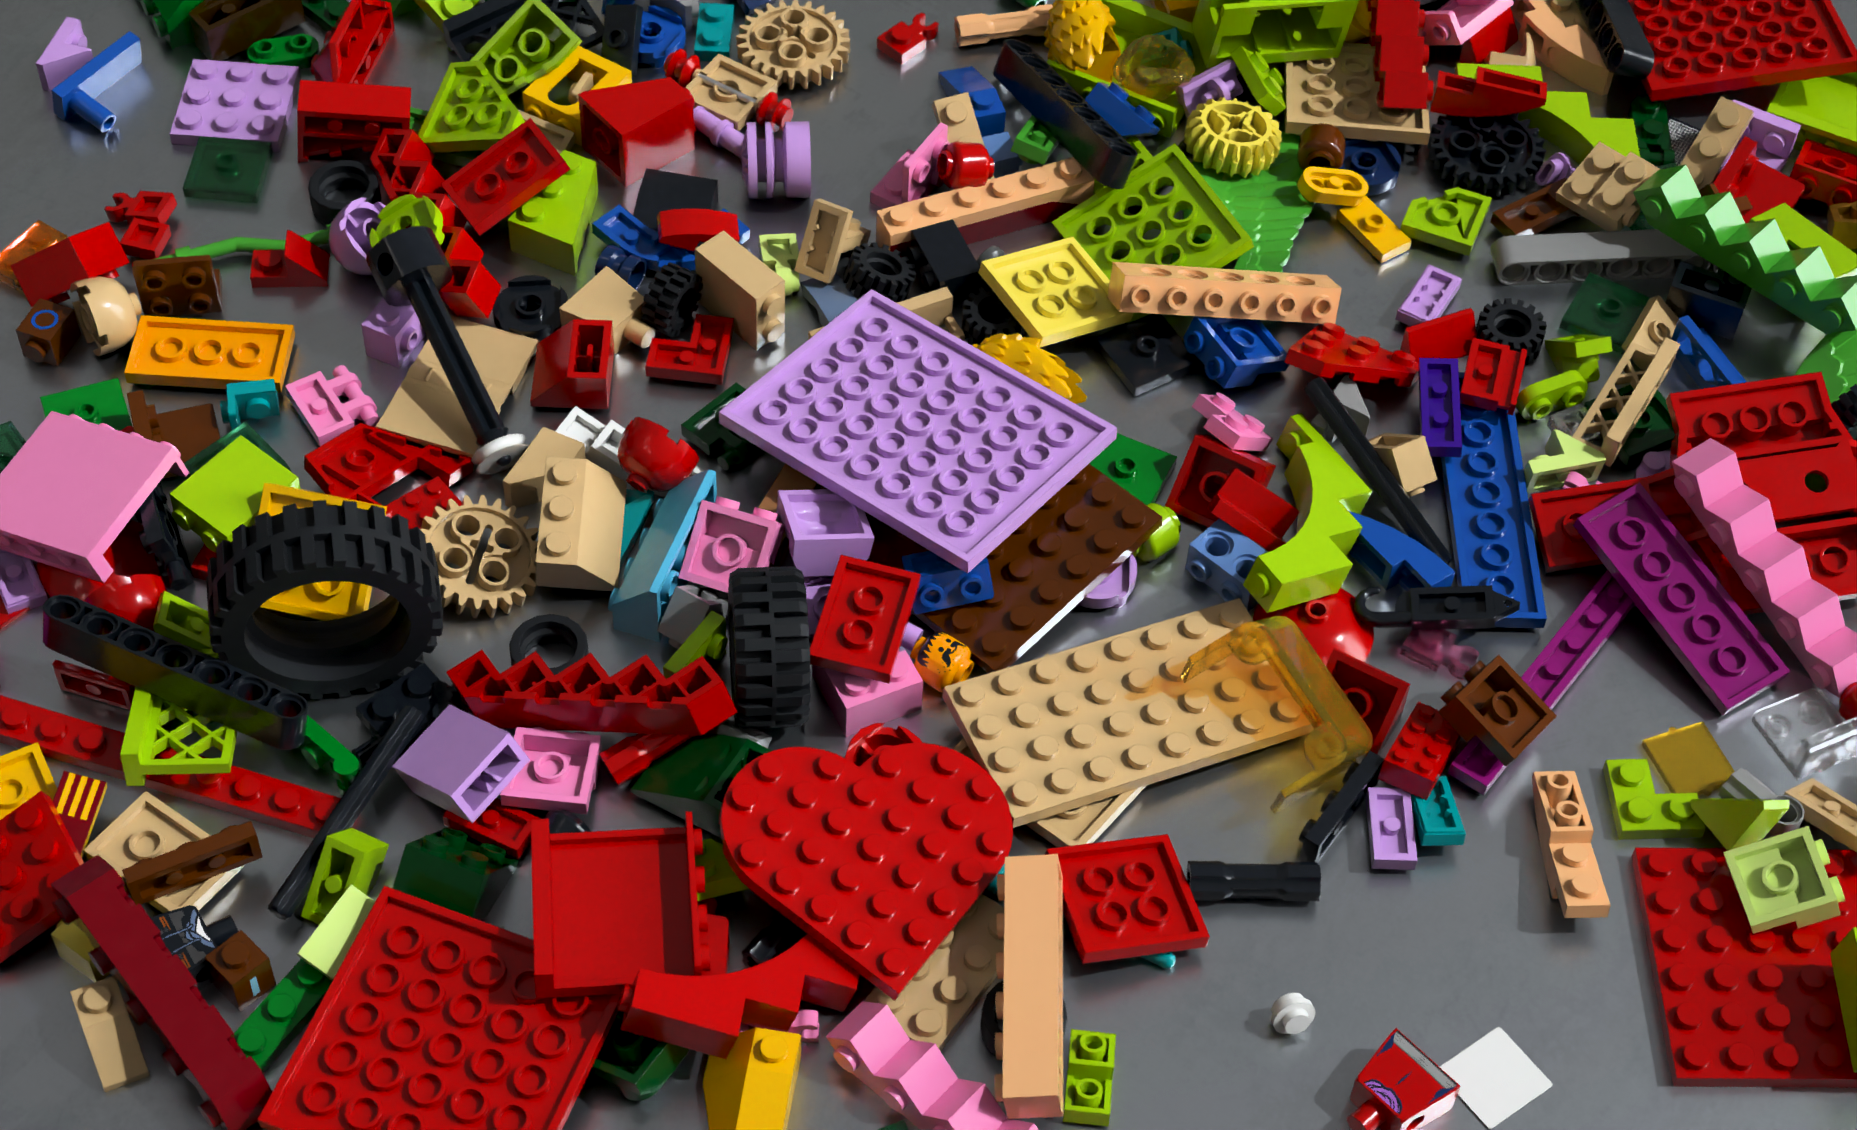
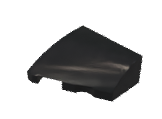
M646 168L633 216L654 230L658 229L657 215L660 211L672 209L715 210L718 203V180Z

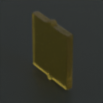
M1703 721L1680 729L1671 727L1667 733L1644 739L1641 744L1671 793H1697V795L1704 794L1705 796H1710L1712 791L1720 789L1731 774L1735 772Z

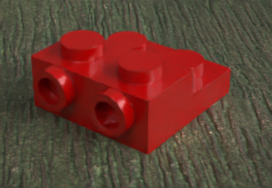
M1806 139L1790 174L1791 178L1805 185V190L1800 198L1805 200L1816 199L1827 203L1828 206L1856 202L1857 155Z

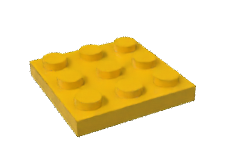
M264 483L258 515L268 512L271 516L283 513V506L296 504L297 509L313 507V501L326 500L327 506H342L344 500L357 502V508L368 510L371 505L384 508L386 516L387 506L274 483ZM345 581L310 583L283 591L268 599L260 607L324 621L341 619L368 610L372 586Z

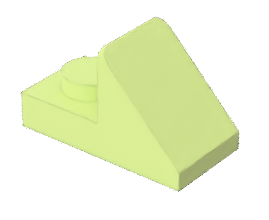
M1552 430L1545 446L1546 455H1539L1528 460L1525 466L1524 475L1527 494L1563 487L1570 471L1580 473L1588 482L1596 481L1606 462L1604 453L1560 430Z

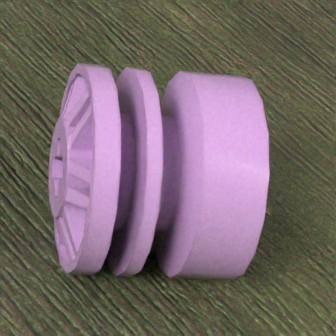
M809 121L785 122L782 138H774L771 122H765V139H756V122H747L741 145L742 179L748 191V199H758L757 182H766L767 198H773L775 182H783L786 198H811Z

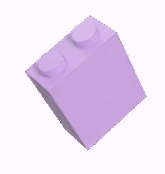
M449 704L392 767L414 794L473 823L530 759L509 732Z

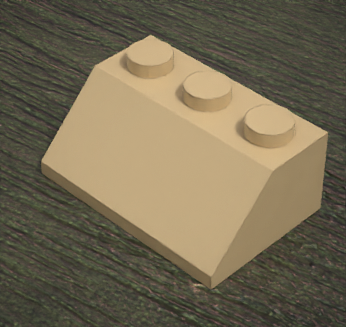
M546 456L536 554V586L613 591L614 588H618L627 482L588 459Z

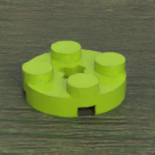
M413 194L400 196L388 203L377 216L381 222L378 224L376 231L373 228L370 231V244L372 248L384 237L398 230L405 229L409 225L411 227L425 226L431 228L440 246L445 238L442 232L443 216L440 209L428 197L416 198Z

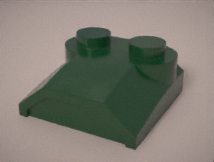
M619 1010L590 1072L618 1085L626 1098L634 1101L645 1100L655 1095L661 1089L690 1049L620 1030L624 1012Z

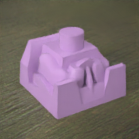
M829 489L778 490L776 512L778 516L776 520L785 525L784 530L789 539V551L795 567L803 572L804 577L834 576L840 555L867 561L874 542V535L865 511Z

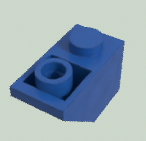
M1098 82L1085 98V101L1124 139L1133 136H1152L1160 131L1152 123L1156 117L1141 105H1138L1137 108L1132 106L1126 100L1129 94L1114 82L1110 86Z

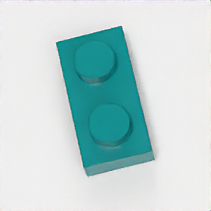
M700 3L694 55H697L700 61L711 62L718 54L730 58L735 16L734 4Z

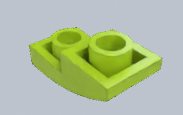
M1071 1029L1063 1122L1109 1126L1116 1034Z

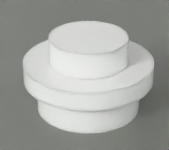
M1288 993L1278 998L1272 1005L1271 1022L1279 1033L1298 1034L1306 1030L1314 1020L1315 1008L1311 1001L1304 998L1301 994Z

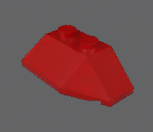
M351 0L332 31L326 33L324 45L319 55L315 54L312 59L311 74L315 76L316 81L367 83L395 29L391 2Z

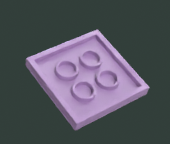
M193 59L170 131L172 144L280 152L301 79L299 67Z

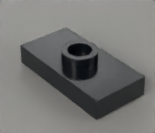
M638 4L606 5L601 57L631 70L632 77H636L643 7Z

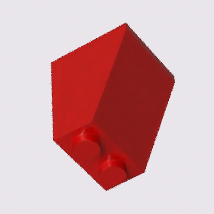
M671 77L589 90L578 94L582 147L625 188L642 179L646 168L658 170L695 150L694 133L696 128L693 113L695 101L691 92L685 87L682 88Z

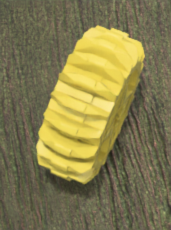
M1220 96L1218 101L1207 99L1205 104L1200 103L1195 110L1191 111L1184 132V143L1187 144V152L1193 154V161L1203 162L1204 169L1213 168L1217 174L1225 172L1230 177L1234 174H1239L1246 178L1249 173L1258 176L1261 170L1268 171L1270 165L1275 162L1280 151L1282 131L1279 130V122L1272 120V113L1262 112V106L1254 107L1249 104V100L1240 102L1236 97L1232 100H1226Z

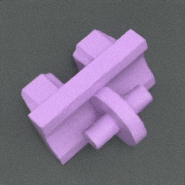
M1231 59L1208 68L1203 73L1175 86L1178 102L1183 105L1186 118L1190 116L1191 111L1195 110L1198 104H1205L1207 99L1218 101L1221 96L1226 100H1231L1244 93L1236 75V64Z

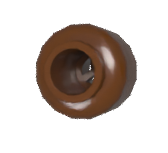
M1324 123L1313 124L1306 128L1300 135L1297 159L1301 169L1304 171L1307 167L1311 166L1340 169L1343 165L1346 146L1342 132L1331 124Z

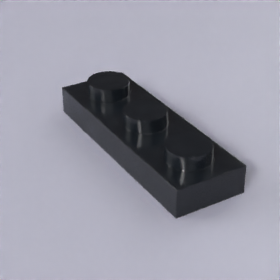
M1369 751L1360 764L1354 761L1350 765L1342 780L1344 786L1339 792L1332 790L1328 794L1320 810L1322 815L1317 821L1311 818L1301 831L1298 839L1303 843L1299 856L1301 862H1319L1364 802L1367 788L1375 787L1378 783V776L1384 758Z

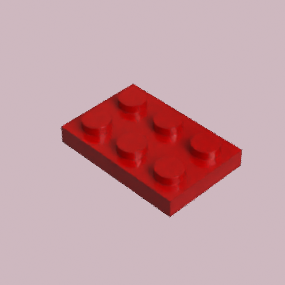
M529 118L443 181L441 185L480 236L569 171L570 168L533 120Z
M840 555L810 646V664L889 684L920 585L921 574Z

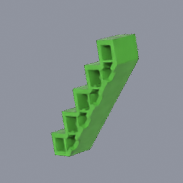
M1687 165L1658 170L1633 192L1649 225L1825 334L1857 330V275L1835 278L1820 246L1790 251L1775 218L1745 223L1731 192L1701 196Z

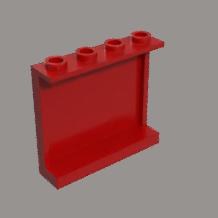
M692 811L685 812V827L550 834L549 818L531 819L536 999L621 994L624 983L632 985L640 968L685 976L702 975V971H710L709 943L700 944V932H708L707 905H698L697 893H705L704 866H695V855H703L702 828L693 829Z

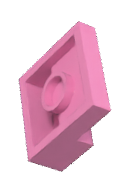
M720 496L716 497L715 503L702 500L678 578L728 593L729 574L736 569L769 567L770 563L774 564L785 525L776 522L778 514L754 507L753 514L738 510L739 502Z
M516 727L514 740L530 761L500 793L501 805L550 811L566 810L571 813L587 814L591 793L596 788L602 760L599 755L602 753L601 735H591L585 732L553 731L540 727Z

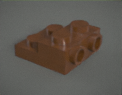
M1500 655L1496 656L1487 665L1479 660L1462 676L1467 684L1464 686L1458 681L1440 697L1446 704L1438 711L1466 742L1477 736L1505 767L1557 717Z

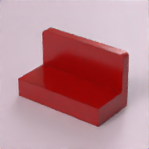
M1238 468L1232 469L1207 505L1212 514L1269 552L1286 543L1282 537L1299 515V510Z

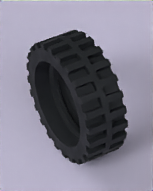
M326 500L313 501V507L297 509L296 504L283 506V513L271 516L268 512H265L255 517V525L248 528L242 524L232 531L233 541L222 540L216 548L217 558H210L207 566L208 576L206 577L210 644L213 652L218 653V659L295 693L309 694L310 699H323V694L338 693L339 698L352 696V690L365 688L369 692L380 688L379 682L386 679L395 682L404 676L405 668L411 667L416 669L424 662L423 652L431 654L437 646L436 636L442 635V618L444 616L434 548L431 543H426L425 534L418 527L409 530L408 519L399 514L389 518L385 516V509L371 505L368 510L357 508V502L344 500L342 506H327ZM316 582H355L375 587L390 594L378 605L364 612L341 619L325 621L290 619L273 614L260 607L268 599L283 591Z

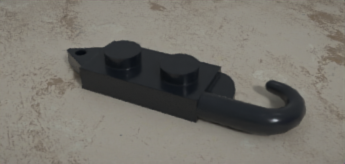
M1492 585L1410 588L1409 591L1403 592L1398 597L1395 603V611L1373 612L1366 608V600L1381 592L1379 587H1369L1360 591L1355 597L1353 604L1357 618L1368 626L1376 628L1412 627V630L1495 628V622L1520 610L1519 601L1493 591Z

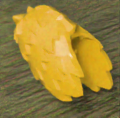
M1056 0L1052 4L1053 8L1048 11L1050 17L1048 19V27L1044 32V36L1047 38L1044 45L1049 48L1047 60H1057L1060 65L1063 64L1071 71L1076 69L1112 83L1113 77H1119L1120 64L1118 58H1121V50L1113 30L1116 21L1110 14L1109 7L1103 4L1101 0Z
M999 333L985 338L980 345H972L1075 404L1085 402L1087 399L1085 393L1075 384L1082 382L1081 377L1072 369L1066 367V363L1061 358L1039 348L1040 339L1022 337L1019 333L1010 335Z

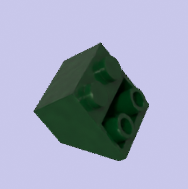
M443 828L440 831L425 835L405 845L393 889L481 920L487 917L515 872L519 860L505 855L506 850L500 846L489 843L480 845L467 840L468 835L460 830Z

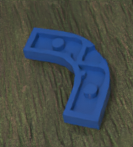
M620 204L592 223V233L607 246L615 245L623 249L627 256L637 255L645 259L647 269L661 272V267L668 265V263L677 264L690 271L695 270V250L690 251L660 243L657 231L644 225ZM738 220L740 236L738 243L743 244L750 239V228ZM699 241L697 247L705 242Z

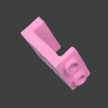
M1450 0L1437 11H1425L1424 28L1422 31H1418V36L1424 37V44L1462 45L1514 4L1513 0Z

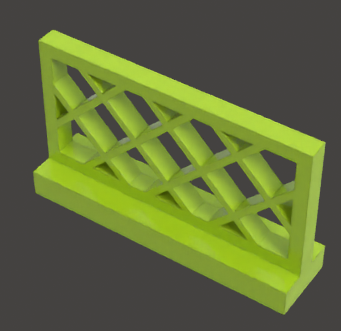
M212 648L196 649L218 659V653H214ZM135 687L120 753L126 785L144 786L147 775L230 773L238 731L223 725L212 732L204 725L213 720L202 715L192 717L186 712L188 709ZM174 718H178L184 723L171 732H167L161 727ZM193 732L203 737L189 747L180 742V740ZM212 746L222 752L221 758H201L199 756ZM169 747L178 753L170 759H154L155 755Z

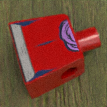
M1396 1028L1390 1033L1357 1076L1350 1095V1100L1357 1109L1347 1117V1123L1351 1130H1376L1378 1127L1381 1130H1418L1453 1107L1461 1086Z

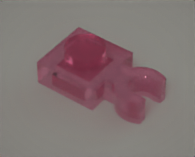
M1446 629L1412 630L1404 641L1400 652L1401 655L1437 672L1442 664L1448 667L1451 675L1460 680H1464L1462 676L1470 669L1469 666L1462 664L1460 661L1468 662L1474 666L1480 653L1470 646L1454 645L1457 635Z

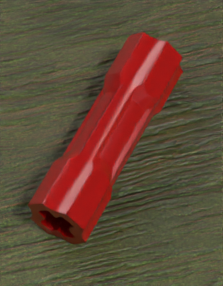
M639 733L635 736L624 738L599 755L617 784L621 786L645 771L653 761L696 735Z

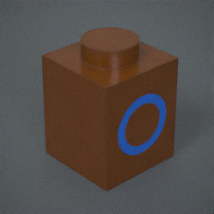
M41 298L16 329L23 356L35 362H44L57 367L81 336L74 309Z

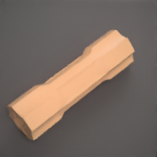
M1052 4L1031 6L1024 11L994 15L977 13L955 16L954 32L958 47L985 44L992 39L1021 35L1044 36L1050 17L1048 11L1053 6Z

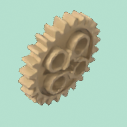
M780 0L779 7L777 8L767 3L766 12L756 8L754 9V17L746 16L745 25H739V34L736 36L738 59L742 60V64L777 80L778 87L783 82L788 83L790 90H793L795 83H800L804 89H807L809 81H813L816 85L820 86L822 76L832 80L833 71L842 72V63H848V54L850 53L849 29L844 28V20H836V12L834 11L825 14L824 5L813 9L812 1H808L804 6H799L798 0H793L792 5L787 6L783 0Z
M464 495L461 506H458L453 499H448L446 511L439 506H435L432 517L425 516L423 518L422 529L420 530L425 534L426 543H431L435 551L440 591L443 596V608L454 602L457 604L456 614L458 615L463 612L465 607L471 608L473 618H477L480 609H485L489 617L494 618L498 606L503 612L509 614L512 602L522 607L526 595H534L536 589V554L538 541L535 540L539 530L538 528L526 529L529 520L527 515L518 519L514 517L516 506L513 505L504 511L501 509L502 503L499 498L490 506L487 505L485 495L480 496L478 504H473L469 496ZM486 528L492 530V533L489 537L485 553L482 556L475 580L472 584H467L466 579L469 575L473 559L476 556L483 532ZM459 531H467L472 535H463ZM497 544H506L511 549H504ZM453 563L458 565L460 568L454 569L447 566L446 564ZM485 577H495L499 582L489 581Z

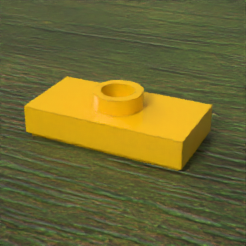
M1367 196L1357 206H1343L1338 209L1336 219L1380 263L1410 250L1412 240Z

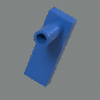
M129 31L53 88L51 92L54 114L63 121H66L77 113L101 132L109 131L116 122V115L97 102L95 98L142 63L140 38Z

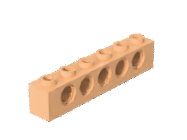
M1113 262L1107 298L1119 312L1335 324L1342 288L1327 275Z

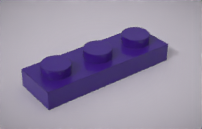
M1419 358L1420 434L1425 435L1431 457H1461L1462 432L1458 359Z

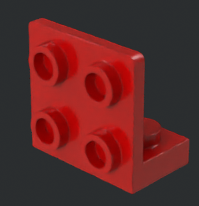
M1744 136L1713 184H1715L1719 193L1730 191L1733 198L1747 196L1753 209L1742 217L1745 223H1749L1751 218L1782 203L1787 204L1793 209L1803 194L1805 185L1759 162V158L1755 157L1758 142Z

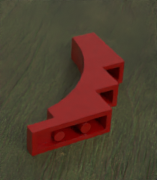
M808 934L791 948L773 959L754 967L731 973L685 976L640 968L632 985L624 983L619 997L617 1010L624 1012L620 1030L727 1059L738 1038L741 1023L758 1028L788 1032L798 1014L800 1000L844 1012L857 990L859 973Z

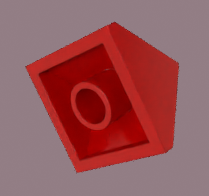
M1333 649L1307 706L1316 721L1314 731L1365 756L1369 751L1379 755L1401 719L1411 684L1338 649Z

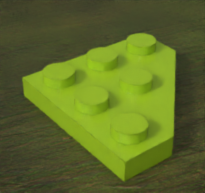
M482 61L451 62L418 136L433 153L487 150L523 124L525 120Z

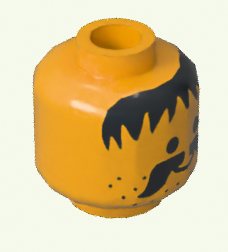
M942 631L932 634L928 639L922 636L910 654V658L915 660L914 666L923 682L943 693L945 686L967 680L974 667V662L970 660V649L965 644Z

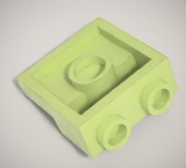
M1808 826L1723 852L1753 934L1794 921L1797 928H1801L1841 915L1838 903L1845 901L1842 887L1837 876L1828 877L1824 866L1831 864L1825 844L1822 839L1814 841Z

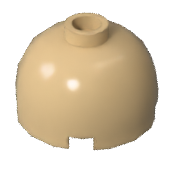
M97 276L71 283L70 293L78 291L79 300L72 302L83 336L87 343L96 342L99 347L93 351L94 354L102 356L124 347L133 338L136 331V315L142 313L136 294L134 292L128 294L125 287L112 278Z

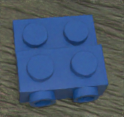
M1194 316L1183 336L1186 350L1191 354H1195L1204 363L1207 376L1210 379H1215L1224 389L1250 386L1258 374L1286 371L1290 365L1284 362L1287 352L1260 320Z

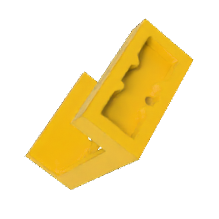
M578 46L559 67L533 81L522 92L525 113L575 132L577 138L575 143L582 146L579 101L571 105H558L549 99V92L566 75L567 78L578 82L585 72L593 74L594 87L591 90L631 84L632 71Z

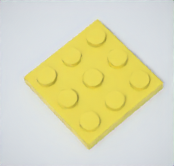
M1074 237L981 262L978 273L1030 337L1040 339L1039 348L1129 322L1134 314L1131 312H1119L1107 297L1110 280Z

